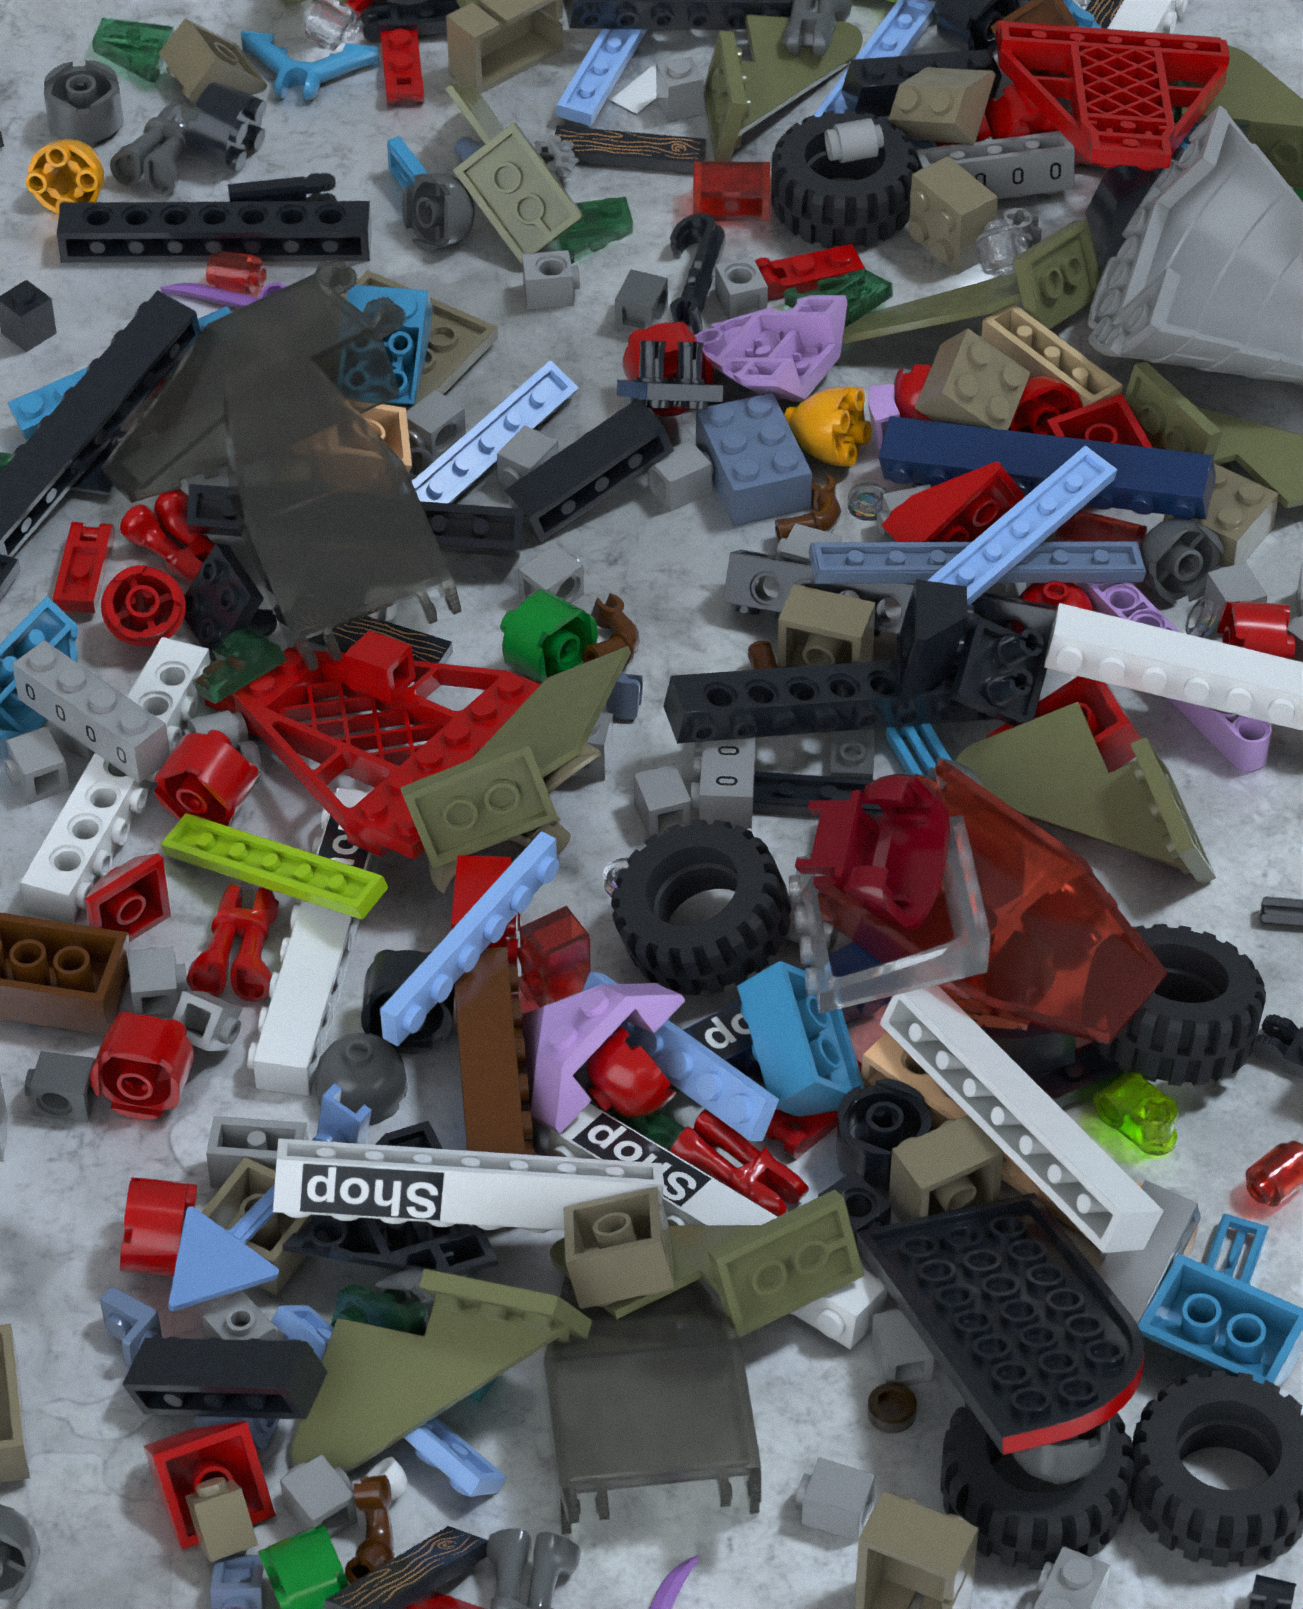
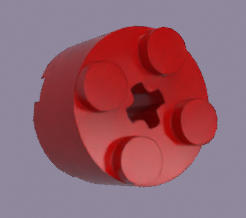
M1014 83L1002 89L1004 95L995 101L992 98L986 105L984 114L992 133V140L1059 131Z
M682 322L660 323L646 329L635 330L629 336L628 346L624 352L622 363L624 373L628 380H635V377H639L640 340L666 341L664 378H668V381H673V378H677V342H698L693 332L689 330L688 326ZM703 351L701 379H705L707 384H712L714 377L713 368ZM670 406V408H651L654 414L665 417L680 415L691 410Z
M1244 601L1226 602L1224 604L1217 628V633L1223 634L1222 643L1291 660L1294 658L1295 639L1294 636H1287V628L1290 621V608L1288 604Z
M210 730L207 734L191 733L179 740L156 774L154 782L157 781L158 786L154 792L164 809L179 821L187 813L228 826L253 789L255 781L259 776V771L254 764L247 761L231 746L230 739L224 733L217 730Z
M131 1012L119 1013L105 1033L90 1072V1085L93 1092L98 1098H100L102 1093L112 1102L110 1109L120 1115L133 1119L153 1120L161 1117L165 1110L171 1108L172 1111L179 1103L194 1061V1051L186 1037V1027L174 1019L162 1020L157 1017L136 1015Z
M131 1177L124 1216L120 1271L174 1277L186 1211L190 1206L195 1207L198 1184Z

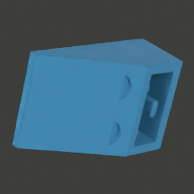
M348 285L335 397L381 404L415 405L429 344L433 311L428 290Z

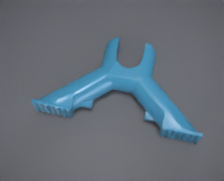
M241 30L242 49L251 51L277 75L273 90L281 98L285 97L290 87L301 85L304 86V101H310L316 96L321 83L366 66H380L378 47L346 43L342 52L330 53L328 57L315 62H304L291 59L287 55V48L278 47L274 42V34Z

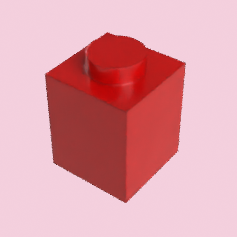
M368 631L344 654L349 688L392 703L416 679L411 645L393 638Z

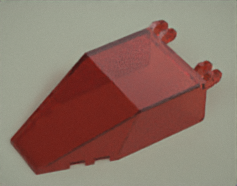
M943 759L935 766L937 783L921 774L913 775L933 795L943 800L950 820V839L943 878L930 913L921 925L911 931L904 930L874 916L856 903L848 894H844L834 886H831L825 893L826 899L815 892H812L807 897V903L823 921L832 925L914 986L938 985L961 1009L1108 1045L1111 1044L1167 977V971L1136 928L1129 924L1119 910L1117 902L1109 892L1105 891L1094 876L1093 869L1083 857Z

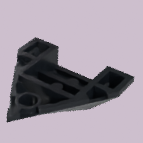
M1176 149L1171 159L1179 162L1185 150ZM1119 165L1115 168H1108L1101 179L1085 212L1100 279L1109 259L1117 256L1120 248L1127 240L1122 236L1125 228L1164 168L1146 171L1137 166Z
M429 1120L386 1133L375 1144L443 1149ZM311 1214V1221L299 1234L293 1233L283 1244V1251L399 1271L428 1269L466 1276L498 1266V1258L484 1230L476 1225L470 1227L469 1224L455 1223L449 1227H438L431 1225L429 1222L409 1220L401 1224H390L377 1218L362 1217L352 1221H342L330 1215Z

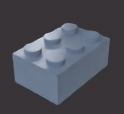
M773 392L709 406L708 409H696V446L701 452H706L713 462L715 471L712 475V481L733 526L811 509L812 472Z

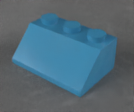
M778 961L737 986L742 1002L740 1007L741 1013L749 1026L753 1040L752 1052L761 1068L765 1082L764 1089L779 1099L776 1109L798 1117L837 1111L842 1099L850 1090L861 1085V1089L865 1088L834 982L785 962Z
M1179 1253L1138 1324L1141 1335L1219 1371L1225 1370V1373L1230 1376L1238 1377L1239 1372L1253 1375L1252 1380L1261 1384L1265 1380L1277 1386L1284 1383L1289 1378L1303 1352V1308Z

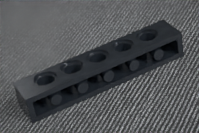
M563 0L569 29L747 30L745 23L747 15L788 17L791 7V0Z

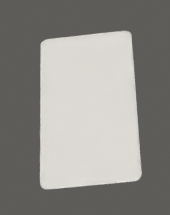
M648 68L615 95L611 101L634 113H639L656 99V68Z

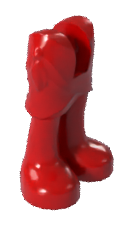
M172 486L159 495L154 505V513L146 505L142 504L133 506L128 510L120 523V531L131 543L146 548L163 558L167 569L173 575L181 577L187 584L191 585L215 543L207 535L189 533L186 526L188 495L179 487ZM163 532L174 537L186 548L181 549L180 547H178Z
M236 884L228 885L220 900L217 914L212 921V939L207 949L189 967L186 980L192 991H203L215 997L224 992L228 980L229 955L234 937L242 938V942L230 973L231 987L234 993L242 1000L250 1002H261L269 996L272 975L266 964L261 960L264 941L268 938L270 924L274 922L278 915L279 901L272 890L259 887L256 892L253 909L242 908V886Z
M704 1109L698 1115L693 1129L688 1126L682 1131L670 1149L671 1153L777 1217L788 1212L784 1201L790 1204H798L809 1192L808 1185L794 1171L777 1161L766 1147L760 1152L741 1134L707 1109ZM712 1147H719L743 1166L735 1167Z

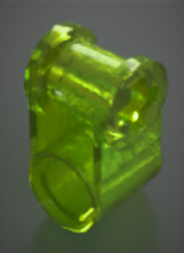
M1134 1071L1131 1074L1126 1072L1094 1095L1093 1104L1099 1117L1108 1126L1116 1129L1132 1141L1144 1153L1154 1156L1166 1155L1176 1147L1178 1135L1173 1124L1177 1121L1179 1115L1177 1103L1153 1086L1148 1080L1143 1079L1142 1074Z

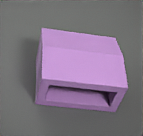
M894 384L869 386L868 406L873 439L879 453L889 417H900L895 404Z

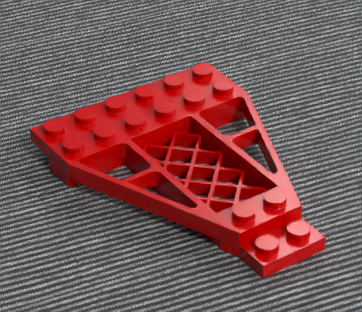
M997 21L995 34L999 68L1086 159H1090L1091 163H1097L1106 168L1127 165L1137 166L1146 171H1154L1158 168L1170 169L1172 154L1225 85L1230 58L1227 40H1222L1221 37ZM1027 69L1043 70L1051 75L1066 73L1068 78L1033 76ZM1177 80L1191 81L1197 85L1205 87H1177L1168 86L1167 83H1175L1177 82ZM1055 98H1065L1071 101L1073 117ZM1171 106L1188 107L1185 114L1174 125Z
M257 647L203 692L205 706L219 712L229 710L231 713L240 712L242 714L247 731L261 737L346 832L348 843L381 858L390 850H393L415 860L425 851V848L400 787L471 760L541 684L506 670L414 661L416 679L413 682L415 683L411 687L406 688L390 703L349 688L347 670L344 663L345 653L287 647L277 655ZM441 685L485 690L466 708L460 711H453L426 699ZM339 696V699L314 703V700ZM371 710H372V713H370V714H363V715L350 716V717H347V715H346V714H351V713H358V712H364V711H371ZM342 715V718L318 722L316 720L318 718ZM312 720L311 723H299V721ZM399 725H405L406 727L400 729L380 731V728L393 727ZM375 729L374 733H367L354 736L349 735V733ZM345 734V737L341 738L331 737L334 735ZM427 741L424 745H413L416 742ZM409 745V747L383 751L384 747ZM378 748V752L368 753L364 751ZM298 754L321 765L312 770ZM340 773H343L374 787V789L354 807L348 808L342 804L326 785Z

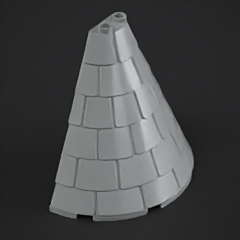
M1219 105L1189 137L1191 143L1181 155L1179 162L1171 159L1170 169L1164 168L1125 228L1122 236L1127 240L1120 248L1117 256L1109 259L1093 298L1088 318V326L1093 329V332L1088 337V340L1096 351L1105 356L1142 359L1152 363L1193 367L1201 371L1244 375L1253 379L1290 382L1297 386H1303V202L1258 146L1250 143L1228 115L1227 110Z

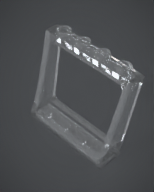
M963 815L949 818L950 839L942 878L955 940L924 952L847 976H833L817 889L813 886L814 876L826 875L801 874L796 869V874L789 876L790 902H800V906H795L794 908L796 933H805V936L800 937L799 942L801 964L811 965V968L805 969L807 996L816 995L819 1014L987 972L990 933ZM811 854L796 857V859H811Z

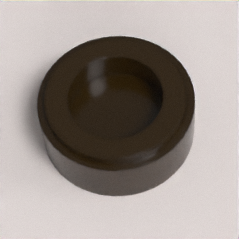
M885 1383L876 1387L871 1392L868 1398L867 1414L869 1421L875 1428L885 1433H900L907 1430L914 1423L917 1401L909 1388L898 1383Z

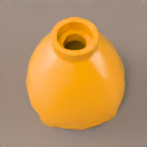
M61 139L46 144L33 155L28 166L25 184L27 189L33 193L34 197L43 207L59 214L61 202L97 201L104 185V168L99 155L91 146L79 140Z
M833 387L821 390L805 399L798 407H788L784 414L798 445L810 456L829 465L853 467L861 446L868 445L871 439L872 428L870 422L865 421V392L862 387Z

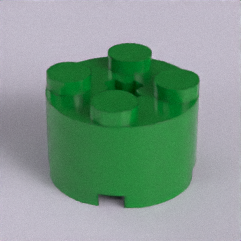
M544 589L537 590L523 601L516 610L508 611L500 624L501 632L504 633L502 653L505 664L540 684L548 677L583 664V653L586 652L584 649L589 645L597 643L598 639L597 623L590 614Z
M324 1523L316 1527L313 1526L258 1551L281 1609H324L325 1599L349 1585Z

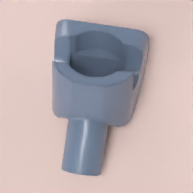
M626 673L620 674L606 702L608 713L613 714V717L619 719H635L637 717L639 705L642 703L643 676Z

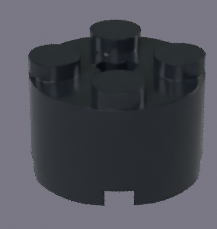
M937 0L934 6V11L938 14L937 32L943 40L961 51L991 49L993 56L997 54L996 37L991 31L990 26L1019 9V0Z
M212 82L204 89L194 106L200 109L196 121L189 119L185 139L186 147L198 156L239 172L245 164L247 153L251 149L258 150L264 141L266 131L261 128V124L266 110V102L226 84Z
M387 949L375 955L374 962L369 966L364 981L361 1025L365 1033H371L383 1039L380 1009L432 951L425 953L416 950L393 951ZM454 984L449 996L443 1002H437L427 1013L422 1026L417 1032L410 1033L399 1046L392 1044L398 1053L416 1054L433 1049L434 1042L442 1037L444 1041L449 1036L453 1024Z
M884 1079L876 1080L875 1086L861 1089V1085H859L844 1096L838 1109L836 1144L838 1166L843 1174L847 1175L854 1170L871 1187L884 1188L890 1191L892 1149L908 1138H918L931 1132V1112L924 1104V1098L919 1091L903 1082Z

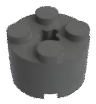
M85 60L86 66L73 67V61L61 64L51 70L44 80V99L49 131L60 139L79 140L94 148L99 144L100 140L114 134L124 122L117 75L108 65L94 60Z

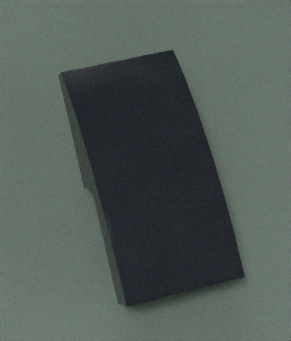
M1029 1018L1026 1030L980 1026L1025 1073L1050 1070L1076 1062L1075 1021Z

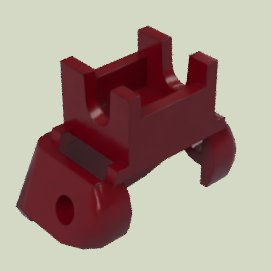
M892 774L880 777L866 785L864 793L861 790L852 791L850 800L809 801L807 809L814 816H820L811 859H796L795 868L801 874L826 875L814 876L813 886L822 894H848L871 915L907 931L918 928L929 915L937 898L948 855L950 820L943 800L933 795L916 776ZM877 804L884 811V814L876 815L873 820L861 808V805Z

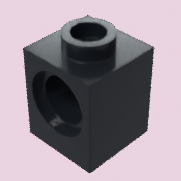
M854 1170L818 1195L820 1197L835 1189L844 1197L856 1247L858 1231L891 1224L892 1205Z

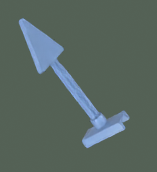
M334 1083L322 1096L317 1135L312 1141L366 1144L372 1110L363 1105L356 1114L340 1103L342 1088ZM275 1184L230 1230L223 1229L195 1207L190 1206L187 1208L168 1304L170 1311L180 1310L278 1278L279 1269L246 1245L276 1213L273 1212Z

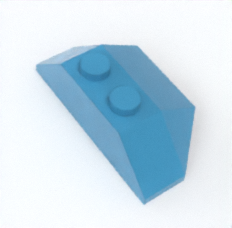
M47 596L0 644V741H6L24 733L37 730L47 720L18 699L12 664L43 640L78 663L76 646L78 625Z

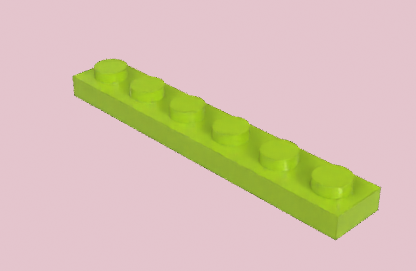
M187 813L160 843L166 856L361 920L366 917L389 888L382 875Z

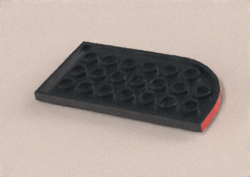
M1035 1193L857 1232L858 1250L1003 1455L1026 1452L1031 1448L1058 1441L1067 1442L1075 1440L1080 1434L1101 1425L1113 1417L1135 1394L1143 1375V1340L1139 1327L1129 1311Z

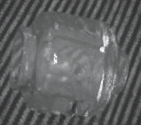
M312 0L301 22L305 26L306 37L329 51H336L346 43L352 44L359 30V26L355 25L356 14L354 9L344 3L340 4L338 0Z
M1005 219L985 224L983 226L985 232L981 233L974 242L982 271L987 275L994 276V278L1015 273L1013 258L1029 249L1023 229L1018 225H1007Z

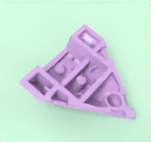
M810 295L797 299V304L794 308L781 312H775L773 307L711 324L712 329L701 331L695 337L698 342L704 343L703 351L711 366L740 385L761 395L773 392L776 399H788L791 402L805 400L840 358L847 310L846 295Z
M656 983L598 985L544 1007L522 1013L523 1028L521 1029L525 1043V1068L528 1076L531 1117L536 1122L561 1133L591 1101L590 1097L573 1077V1074L624 1020L655 1033L685 1002L682 995Z

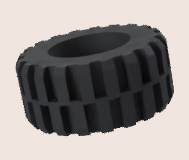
M845 110L844 113L840 114L828 111L823 112L820 117L812 115L804 118L801 125L795 123L786 131V134L779 138L775 144V150L772 152L771 205L774 208V213L778 220L785 224V228L793 235L800 234L803 241L812 245L814 242L821 243L823 248L830 249L834 246L853 244L854 248L859 245H864L866 248L874 246L877 240L886 241L909 222L912 174L918 171L917 152L910 139L901 129L896 131L893 123L886 119L879 121L876 115L865 113V115H858L855 111ZM871 118L874 125L879 124L881 126L884 146L878 148V156L840 163L839 160H829L824 133L825 130L833 129L834 124ZM846 178L854 179L855 181H837L832 179Z
M704 819L691 820V825L681 827L679 823L667 828V833L659 837L654 834L645 841L646 846L641 851L636 849L627 859L628 868L620 870L615 881L618 888L613 890L611 906L614 910L612 914L613 921L635 966L640 969L642 975L651 983H659V985L674 992H678L679 988H681L684 995H700L702 990H709L710 994L724 992L725 986L735 983L737 987L748 980L747 976L752 972L760 973L769 964L767 958L770 955H777L784 944L781 936H786L789 932L791 924L789 914L792 910L791 899L767 845L760 838L754 837L752 831L738 825L733 829L730 822L714 820L713 824H707ZM713 889L735 891L728 905L717 915L704 922L693 925H673L668 923L672 914L684 901L700 892Z
M1154 924L1151 928H1145L1143 925L1132 927L1127 931V934L1122 931L1109 939L1100 947L1093 960L1082 1013L1083 1025L1093 1045L1099 1047L1101 1054L1108 1061L1115 1060L1118 1062L1120 1069L1130 1074L1133 1071L1142 1074L1143 1079L1156 1082V1079L1168 1081V1085L1181 1086L1184 1082H1191L1193 1086L1205 1085L1210 1079L1217 1082L1225 1079L1231 1073H1235L1247 1063V1059L1252 1055L1266 1002L1265 984L1258 969H1255L1253 962L1246 954H1238L1236 946L1228 941L1222 943L1216 940V935L1206 931L1201 934L1191 931L1192 927L1179 925L1178 928L1167 927V924Z
M1224 1370L1209 1371L1208 1377L1200 1378L1198 1373L1181 1378L1179 1387L1172 1383L1160 1390L1157 1400L1153 1399L1147 1403L1141 1412L1140 1421L1136 1423L1132 1442V1461L1134 1466L1129 1495L1132 1506L1136 1511L1141 1512L1140 1522L1148 1532H1159V1543L1171 1551L1175 1547L1184 1551L1183 1558L1198 1563L1199 1558L1211 1560L1212 1566L1227 1568L1228 1562H1238L1239 1567L1256 1565L1259 1556L1263 1555L1265 1560H1271L1282 1554L1284 1545L1287 1547L1293 1546L1303 1534L1302 1405L1290 1394L1283 1397L1279 1394L1280 1387L1267 1380L1263 1384L1253 1381V1375L1239 1372L1238 1377L1225 1376ZM1213 1447L1229 1448L1253 1458L1263 1467L1269 1478L1261 1484L1248 1489H1219L1207 1485L1194 1477L1181 1460L1201 1449Z
M965 1402V1407L957 1408L951 1417L950 1427L945 1432L943 1442L940 1492L944 1494L943 1506L946 1514L960 1516L969 1524L978 1527L976 1550L987 1557L991 1553L1000 1556L999 1563L1015 1567L1016 1562L1029 1564L1028 1570H1043L1046 1562H1056L1062 1547L1089 1557L1098 1553L1099 1543L1102 1545L1108 1544L1117 1534L1118 1524L1124 1521L1128 1508L1134 1462L1132 1461L1133 1445L1131 1437L1125 1433V1423L1118 1413L1110 1418V1435L1105 1457L1091 1474L1078 1479L1072 1485L1058 1491L1046 1493L1030 1492L1006 1482L994 1470L992 1465L1008 1454L1003 1455Z

